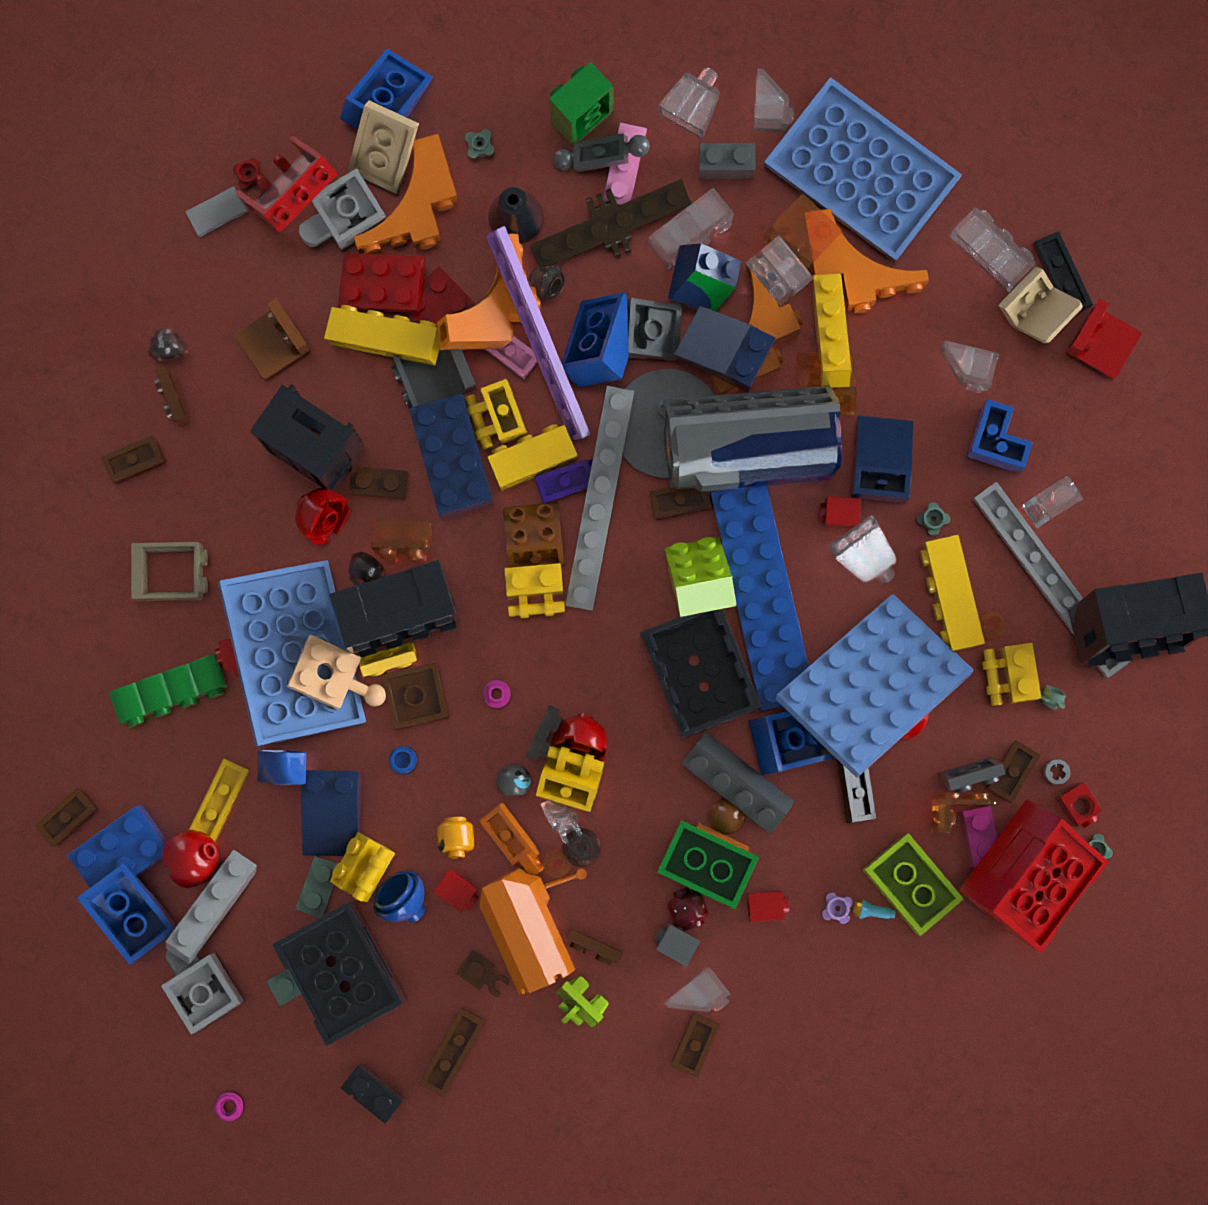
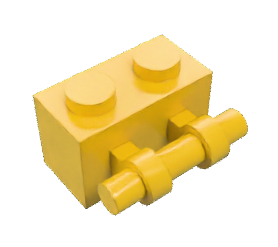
M507 379L480 388L485 400L478 403L475 394L464 398L468 407L469 417L472 418L476 429L474 432L476 440L481 442L483 450L493 447L490 436L494 434L498 435L503 445L528 435ZM485 411H489L493 424L487 427L482 413Z
M561 563L505 568L508 600L519 599V605L508 606L509 617L520 616L523 619L529 618V615L545 614L546 616H554V613L565 612L564 601L553 602L554 595H564ZM544 596V603L528 604V598Z
M1033 643L1005 646L999 649L1001 659L995 658L994 649L983 650L985 661L982 662L983 670H986L989 685L986 687L987 695H990L992 706L1003 704L1002 693L1007 694L1008 704L1041 699ZM999 668L1003 669L1005 684L1001 685L997 670Z
M550 746L547 754L548 759L541 773L536 796L590 812L598 791L605 762L594 759L595 756L589 754L583 756L570 752L569 748L563 746L561 749Z
M357 832L356 836L348 843L343 859L335 866L330 882L351 894L354 898L368 902L395 853L384 845Z

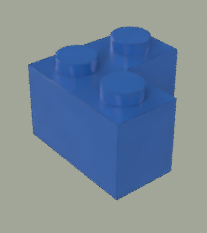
M989 399L985 401L982 405L968 450V458L1019 474L1025 469L1033 442L1006 434L1014 407Z

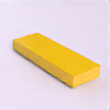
M223 758L189 830L204 832L216 842L250 770Z

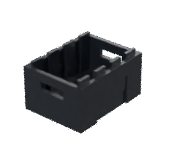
M283 384L250 430L251 434L257 438L266 451L320 487L336 492L350 473L352 466H355L365 451L361 445L363 441L359 434H357L356 429H354L353 424L349 422L345 426L302 398L296 387L292 384L288 388ZM310 428L320 433V436L312 432Z
M439 559L329 594L345 647L352 654H360L361 658L376 654V649L386 646L387 650L403 645L402 640L413 637L414 642L430 637L429 632L440 629L441 633L456 629V623L461 622L445 569Z
M1203 572L1094 589L1068 610L1080 663H1088L1089 668L1106 665V660L1115 659V663L1132 661V656L1141 655L1142 659L1158 657L1159 652L1168 651V655L1186 652V647L1201 637H1208V591Z
M723 609L678 617L640 632V640L660 683L680 741L756 712L761 708ZM692 655L698 656L699 664L691 665L689 657ZM702 681H707L710 685L709 690L706 692L699 689V683Z
M354 901L345 903L272 944L285 970L289 969L315 1018L313 1022L326 1047L407 1002L402 989ZM330 955L335 956L337 959V963L333 967L328 966L326 963V959ZM342 981L350 983V990L348 992L340 990V983Z

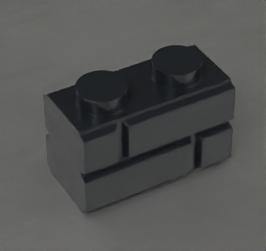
M362 1063L355 1068L341 1086L344 1092L349 1096L353 1095L354 1100L383 1123L390 1119L405 1099V1097Z

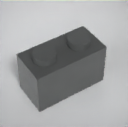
M700 143L699 179H754L755 143Z
M668 924L667 928L661 926L653 940L657 943V951L686 967L700 943L697 938L671 924Z

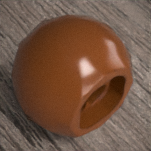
M721 799L711 808L710 821L715 830L723 834H732L742 827L745 815L727 799Z

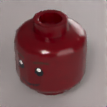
M689 887L673 892L674 898L667 903L673 925L677 928L682 927L683 931H687L705 924L703 919L708 916V910L702 894L697 891L690 892Z

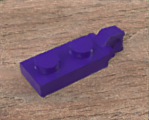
M585 459L534 477L543 504L587 489L593 459Z

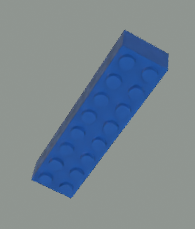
M764 480L745 486H738L736 489H725L710 493V502L718 536L732 575L736 599L735 610L752 684L761 704L759 713L784 708L775 699L777 694L809 667L768 489Z

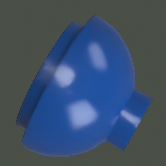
M408 870L390 876L380 886L375 895L373 907L375 914L387 922L408 920L410 923L418 921L426 910L423 904L425 897L424 884L419 875L414 871Z

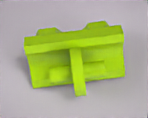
M578 975L570 982L566 981L555 992L563 1000L558 1007L566 1014L561 1019V1022L565 1025L571 1019L579 1027L585 1021L593 1028L604 1017L602 1014L609 1003L599 994L588 1002L581 994L589 987V984L581 975Z

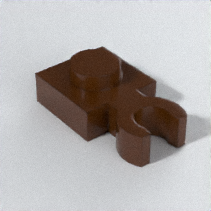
M474 950L471 951L456 973L479 990L485 983L488 985L489 992L496 997H499L501 993L495 990L494 983L496 981H502L506 985L509 983L508 978L504 975H494L492 971L496 965Z

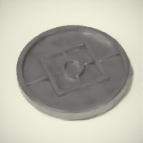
M659 369L639 376L625 388L634 391L622 457L634 469L644 475L657 479H669L664 444L663 400L714 396V393L702 380L690 373L677 369Z

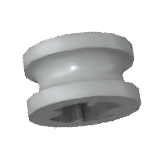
M1060 759L1048 762L1043 769L1045 780L1053 785L1065 783L1071 774L1068 764ZM1060 765V771L1064 775L1062 778L1057 777V780H1054L1050 768Z

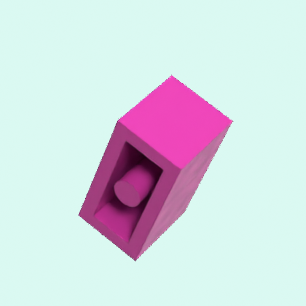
M991 806L958 812L970 867H976L997 840Z

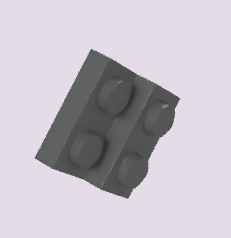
M636 298L627 299L629 357L644 360L647 358L668 361L679 360L674 354L680 344L682 305Z

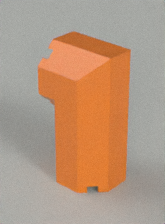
M520 868L499 876L484 886L481 892L480 908L519 995H523L556 982L557 975L561 974L562 978L568 976L575 970V967L547 907L550 897L541 877L525 873L526 871Z

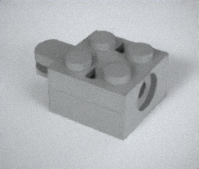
M356 168L326 186L311 201L317 214L300 224L299 233L303 242L310 247H316L333 237L342 251L355 243L354 236L373 229L386 219V215Z
M167 951L166 961L176 977L161 987L191 1035L244 1002L243 997L215 953L206 956L202 960H199L196 955L189 965L170 951Z

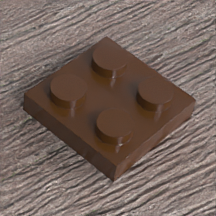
M436 662L382 674L394 730L449 718Z

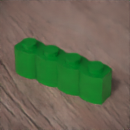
M212 654L110 691L109 695L119 724H127L128 728L143 724V718L154 714L155 718L168 715L171 713L170 708L180 705L181 709L197 704L196 699L207 695L208 699L218 697L224 694L223 689L229 686L222 666L217 661L216 654Z

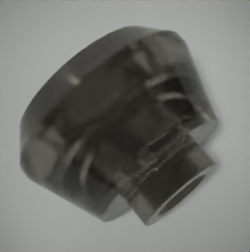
M541 265L535 268L529 277L530 286L535 287L536 295L542 301L556 298L565 282L562 268L554 265Z
M172 329L158 330L155 332L156 336L151 338L148 355L154 361L176 359L183 356L186 351V346L178 333H172Z
M365 552L354 553L348 568L349 579L354 585H360L384 577V567L377 559Z
M577 828L566 835L562 850L565 858L571 864L584 867L596 861L600 854L601 844L594 832L586 828Z

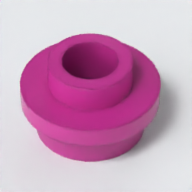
M500 680L489 682L483 690V699L492 708L504 707L511 697L509 686ZM494 689L502 691V696L499 699L492 698L491 693Z
M223 1093L215 1102V1112L224 1121H233L243 1112V1101L236 1093ZM227 1101H231L234 1104V1110L231 1112L225 1109Z

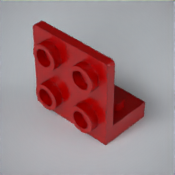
M1099 299L1066 353L1107 377L1115 379L1142 333L1106 312L1110 304Z

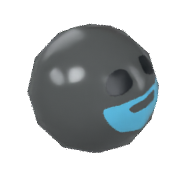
M514 763L502 767L496 778L498 791L502 795L510 796L525 795L532 782L526 768Z

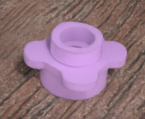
M835 893L827 894L825 898L827 901L826 909L822 911L823 918L825 920L835 919L841 924L847 923L850 919L848 914L850 907L853 905V900L848 896L842 898L836 896ZM835 906H840V910L836 911Z

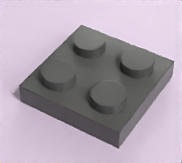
M989 757L939 772L938 775L943 786L950 791L955 790V793H961L972 789V784L982 782V785L999 781V776L1005 775V771L1001 762Z

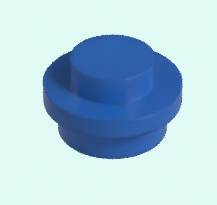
M406 746L396 747L389 755L391 769L399 774L410 773L417 764L415 752Z

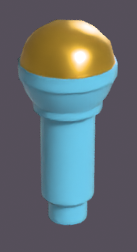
M865 899L855 901L852 906L853 915L859 919L870 916L889 919L895 918L896 910L871 905Z

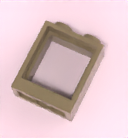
M199 542L131 543V599L136 602L203 600V593L208 591L207 577H203V566H207L208 562L207 549H203V545ZM193 552V592L148 593V553Z

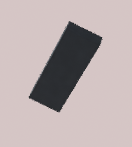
M1055 232L1033 242L1032 245L1053 287L1080 300L1083 307L1078 313L1091 308L1093 303L1060 232Z

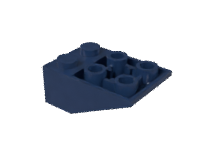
M858 415L850 497L896 503H906L909 500L912 475L913 421Z

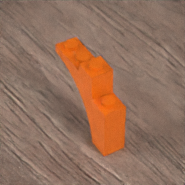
M438 134L414 140V168L408 190L398 207L388 218L373 229L354 236L360 254H375L381 250V247L391 245V247L402 246L407 243L408 239H412L415 249L420 247L422 250L433 248L437 245L436 242L441 241L432 210L445 211L454 207L453 204L458 203V199Z
M832 209L804 213L802 222L812 277L813 275L841 274L846 311L854 310V313L867 312L871 310L870 307H873L876 302L875 295H879V298H887L896 295L895 292L906 290V293H916L922 291L923 287H926L929 281L927 270L908 271L893 269L878 264L857 251L841 233L833 217Z
M508 234L522 267L523 247L519 243L518 234ZM498 265L494 281L488 293L478 305L460 313L446 314L437 322L440 350L502 349L512 341L514 331L513 325L510 322H521ZM530 287L540 310V299L536 295V287Z
M758 258L747 262L746 271L750 279L753 298L749 325L775 337L774 345L799 335L800 325H803L797 309L792 310L790 304L779 308L778 305L781 304V299L777 290H771L767 281L770 279V274L766 265H760ZM772 347L754 383L780 372V364L783 363V358L777 347ZM708 373L717 395H726L739 389Z

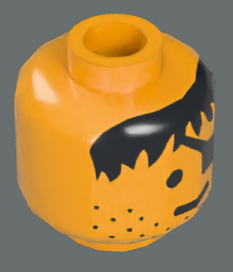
M465 817L444 818V822L437 827L439 851L448 854V859L465 858V853L474 849L473 825L467 822Z

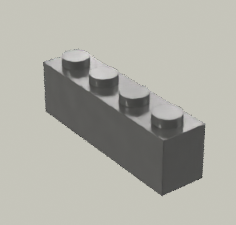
M707 732L681 763L770 834L787 815L795 802Z

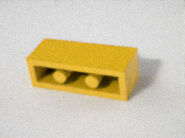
M558 424L548 426L542 430L543 434L534 438L532 434L518 439L517 445L509 448L503 445L491 451L492 455L488 456V460L501 491L578 460V455L565 425L560 427Z

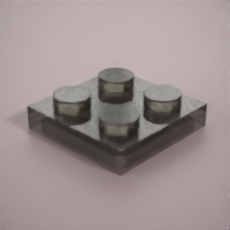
M551 705L548 706L525 756L527 759L537 764L540 758L546 759L551 743L548 742L551 733H556L560 723L563 721L562 717H560V709Z

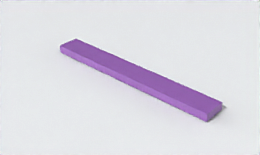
M504 226L486 234L487 241L562 422L567 429L571 441L591 435L506 228Z

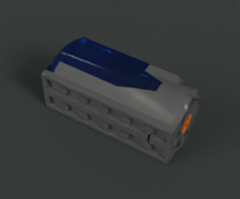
M830 386L663 400L664 444L671 488H695L702 492L827 481L834 476L841 466L840 403Z

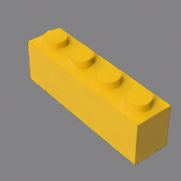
M841 274L813 275L812 298L821 386H830L831 388L850 387L851 361Z
M342 305L341 308H331L324 339L330 345L388 357L399 356L403 360L436 366L440 346L435 323L420 320L419 324L410 322L409 318L394 315L393 319L383 317V313L374 310H368L367 314L357 312V308L348 305Z
M959 535L925 542L922 545L923 550H920V558L923 567H928L930 577H926L929 593H934L936 604H933V612L936 621H941L943 631L939 632L940 638L954 652L982 646L985 644Z

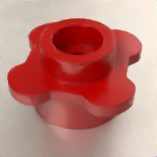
M250 158L234 165L233 172L238 176L240 188L247 189L249 185L255 183L254 178L256 175H263L259 171L257 159ZM248 171L251 172V175H250V176H247V175H246V173H247Z

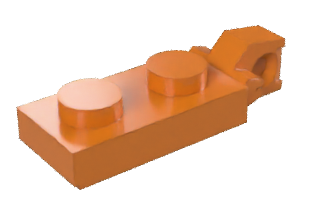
M503 802L479 820L512 866L516 865L520 869L523 867L530 875H537L545 868L537 856L540 853L536 849L535 844Z

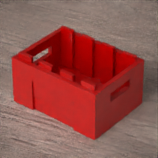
M1026 799L959 891L1005 931L1039 953H1042L1057 933V928L1087 887L1095 882L1109 861L1062 818Z

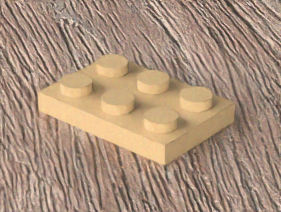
M368 101L364 105L347 171L351 172L357 168L363 179L397 194L402 186L419 123L372 101Z

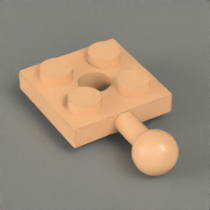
M311 634L308 636L288 682V688L337 710L340 709L348 689L364 696L366 703L370 706H379L386 699L385 689L378 684L367 686L353 679L361 657ZM319 665H326L330 668L331 677L324 680L318 676L317 668Z

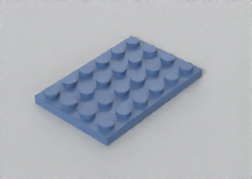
M831 77L764 162V166L823 210L832 209L835 219L894 263L962 176L961 173Z
M328 560L218 582L255 747L366 723L360 694L348 689L340 709L337 710L287 687L310 634L350 652L345 647L329 595L335 592ZM319 665L317 674L321 679L327 680L331 677V670L326 665Z
M892 594L781 690L775 699L857 778L972 675L974 669L957 653L952 651L939 636Z

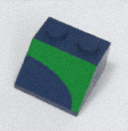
M702 243L680 245L668 299L695 310L702 306L716 311L736 288L742 261Z

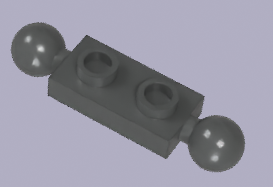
M624 133L574 142V152L564 148L557 150L553 155V164L562 171L570 169L574 164V169L578 172L628 163V153L635 157H642L648 153L650 143L643 135H635L628 142V137Z

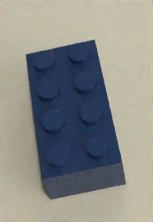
M463 393L409 408L440 519L494 505Z

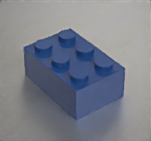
M136 805L67 856L90 888L123 862L139 878L163 861L162 850L167 839L144 806Z

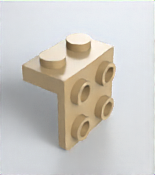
M1037 266L998 305L1012 327L1042 343H1049L1083 307L1080 300L1054 288L1043 269Z

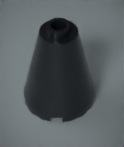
M510 187L505 189L491 204L488 214L489 225L492 231L505 226L507 233L518 234L519 243L523 244L533 239L541 229L543 211L540 203L534 196L519 188Z

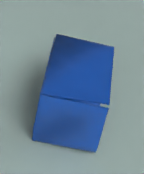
M258 750L257 781L277 785L306 784L307 753L286 750V753L285 750Z

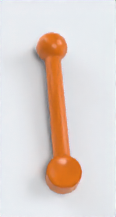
M580 868L576 873L544 883V886L547 889L577 878L582 880L586 878L587 872L585 869Z

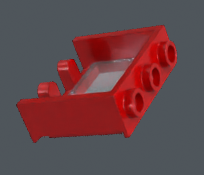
M292 136L289 140L301 152V155L292 164L283 156L276 155L273 162L282 174L272 184L263 175H256L254 182L263 193L255 201L240 190L235 193L251 212L253 211L279 233L338 175L321 154L295 136Z

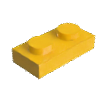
M409 641L401 646L389 650L387 648L379 650L376 654L363 657L359 662L363 677L368 675L374 677L394 667H408L412 662L417 661L416 651L413 642Z

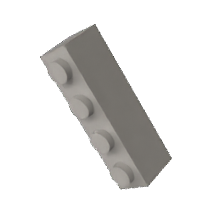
M233 850L166 941V949L190 965L255 876L257 865Z

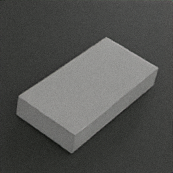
M234 186L186 211L199 238L248 213L243 202L235 194L237 191Z

